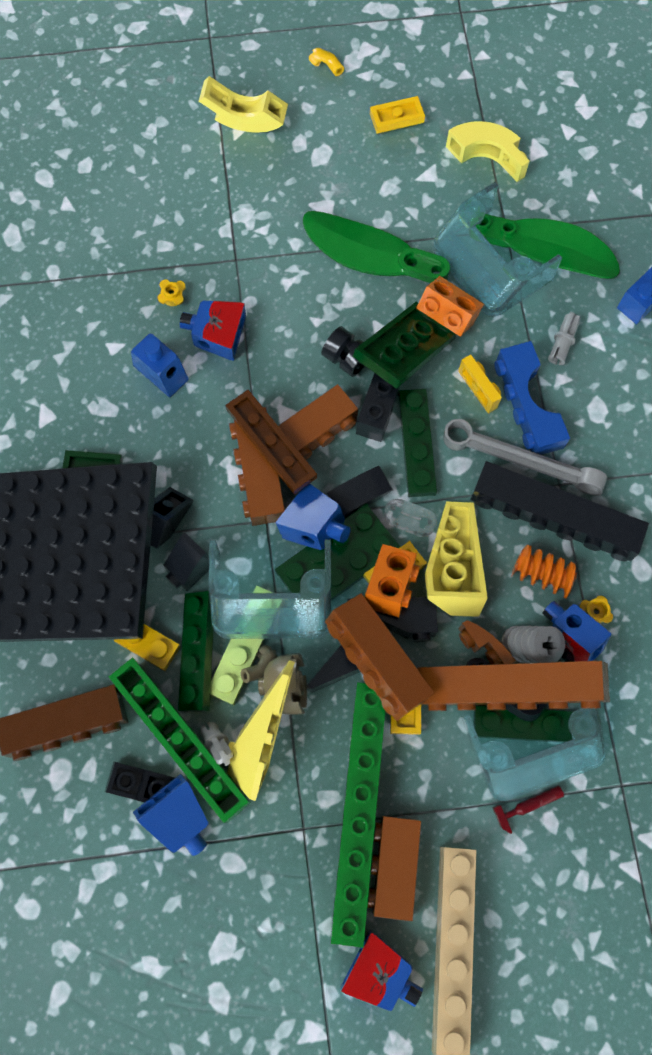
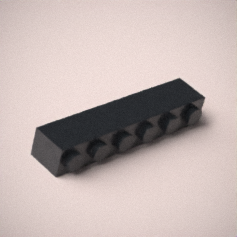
M487 461L483 466L470 499L475 501L476 505L481 508H493L501 511L509 519L527 521L535 529L553 531L561 539L579 541L584 543V547L590 550H602L610 553L612 558L624 562L632 561L639 555L649 526L648 522Z

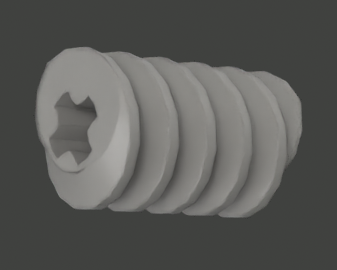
M511 626L505 631L501 643L511 653L517 663L557 662L565 649V639L562 632L553 626Z

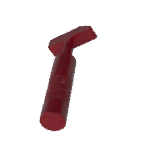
M558 785L518 803L515 809L506 813L503 812L501 805L492 807L500 827L512 834L507 821L508 818L515 815H525L564 797V793Z

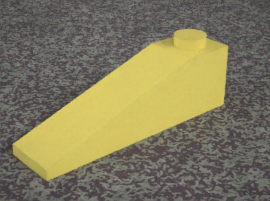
M446 501L425 571L427 599L450 616L479 617L488 598L474 503Z
M289 660L240 731L236 741H230L229 743L233 757L229 759L231 763L228 766L227 774L245 795L254 801L257 799L270 765L295 664L294 661Z

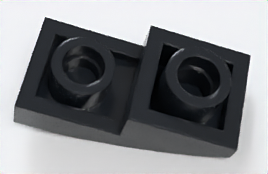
M377 466L329 491L327 495L340 505L343 516L346 517L362 506L370 505L393 491V488L381 467Z
M113 762L104 792L145 803L175 779V777Z

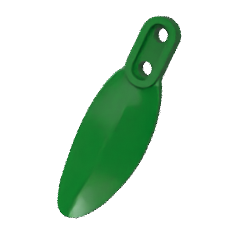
M308 211L303 216V227L311 241L328 257L347 268L379 276L406 275L428 283L433 282L439 276L447 280L450 275V264L446 258L417 248H411L406 242L388 232L319 211Z
M477 214L470 221L469 234L476 241L500 247H510L518 254L534 261L598 278L614 279L619 274V263L610 248L598 237L579 226L551 219L533 218L514 221L489 214Z

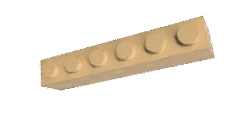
M440 847L432 1030L433 1055H470L476 850Z

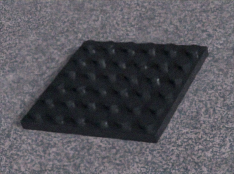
M153 462L0 473V642L143 639L157 465Z

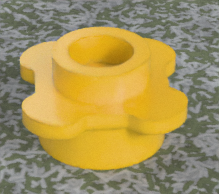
M165 279L160 282L161 292L157 298L161 304L177 306L184 302L183 291L186 289V285L183 281L169 282V280Z
M597 596L591 601L583 600L579 605L582 610L598 623L604 622L608 624L613 620L610 605L604 596ZM594 609H597L599 613L595 614Z

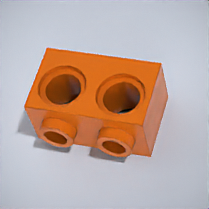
M439 276L426 287L416 308L461 337L473 326L484 303Z
M382 544L365 594V599L374 611L399 617L402 607L408 608L412 591L408 590L410 582L416 583L420 566L415 565L417 553ZM398 567V568H401V569H403V570H401V571H396V570H394V569H392V568ZM385 592H392V593H394L395 595H393V596H387V595H385L384 593H385Z

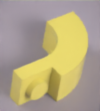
M210 76L204 80L198 101L216 113L215 120L236 130L255 133L268 132L281 127L284 124L288 107L286 102L268 90L259 96H243L231 91Z
M476 121L460 124L448 131L446 148L461 164L474 157H487L498 162L518 182L525 177L530 162L526 154L518 149L521 138L513 131L501 125Z

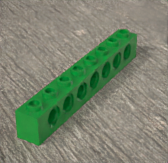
M357 682L330 941L331 944L364 948L385 710L376 692L370 689L366 683Z

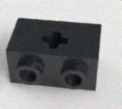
M374 373L357 419V435L382 442L399 395L400 386L396 389Z

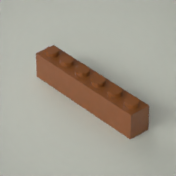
M604 661L417 667L420 674L434 691V694L421 704L427 705L428 711H447V705H457V710L475 711L476 705H487V710H506V704H517L519 710L537 709V704L549 703V709H568V703H581V708L597 709L601 708V702H610L608 663Z

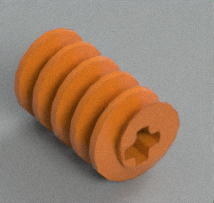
M527 544L521 550L516 560L511 577L517 571H520V581H523L530 575L532 586L540 579L542 580V590H545L549 584H552L553 594H556L562 588L564 589V598L567 599L577 576L576 564L570 562L565 567V559L561 557L553 563L554 555L551 553L542 559L543 552L541 549H537L531 555V545Z

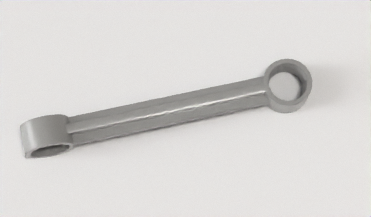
M463 419L451 420L445 427L443 440L445 445L451 450L460 451L469 447L574 484L576 489L585 494L598 496L603 493L608 477L598 469L590 467L579 469L473 432L471 425ZM453 428H460L467 433L468 438L465 441L456 442L449 437L448 432Z

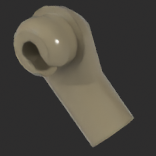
M268 645L262 646L259 649L257 656L260 661L258 664L241 670V678L244 683L264 677L266 666L277 657L275 650H272Z

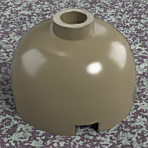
M300 653L280 655L271 660L266 666L264 677H259L260 696L266 695L289 660L294 661L295 664L282 714H304L303 708L307 707L306 675H302L299 667L305 666L302 655Z

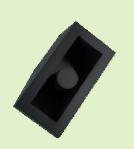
M171 487L154 498L150 546L157 549L171 538L194 501L193 499Z
M186 533L179 538L163 564L168 572L165 576L175 588L182 586L186 591L212 568L206 552Z

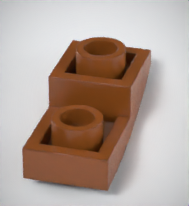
M466 620L458 628L461 632L459 633V638L467 649L472 648L474 653L485 647L487 650L485 652L486 658L491 664H513L516 661L499 640L477 624Z

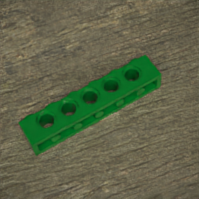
M132 657L109 676V679L223 823H228L251 803L224 768L216 763L213 756L204 746V743L139 662Z

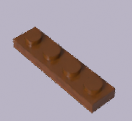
M246 390L225 405L228 413L293 494H296L317 479V473L249 390Z

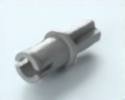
M573 312L565 315L559 332L554 335L555 343L548 360L557 365L558 359L560 360L559 365L565 364L569 349L575 344L576 339L574 336L580 323V316Z
M207 722L210 729L207 730L205 725L200 729V735L205 741L204 746L218 765L224 763L227 766L231 763L229 759L233 757L228 737L220 732L216 723Z

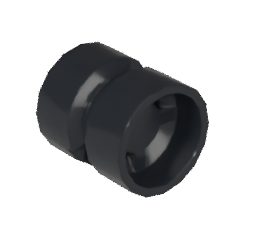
M340 326L326 340L321 355L334 364L339 362V368L351 377H354L364 368L361 362L352 357L355 348L361 345L363 341L360 339L355 341V335Z

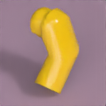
M318 47L313 49V53L309 55V61L313 65L319 66L321 62H324L335 76H340L344 72V66L329 51Z

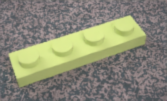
M259 586L255 587L211 680V696L234 706L244 685L241 678V670L253 665L283 601L282 596Z

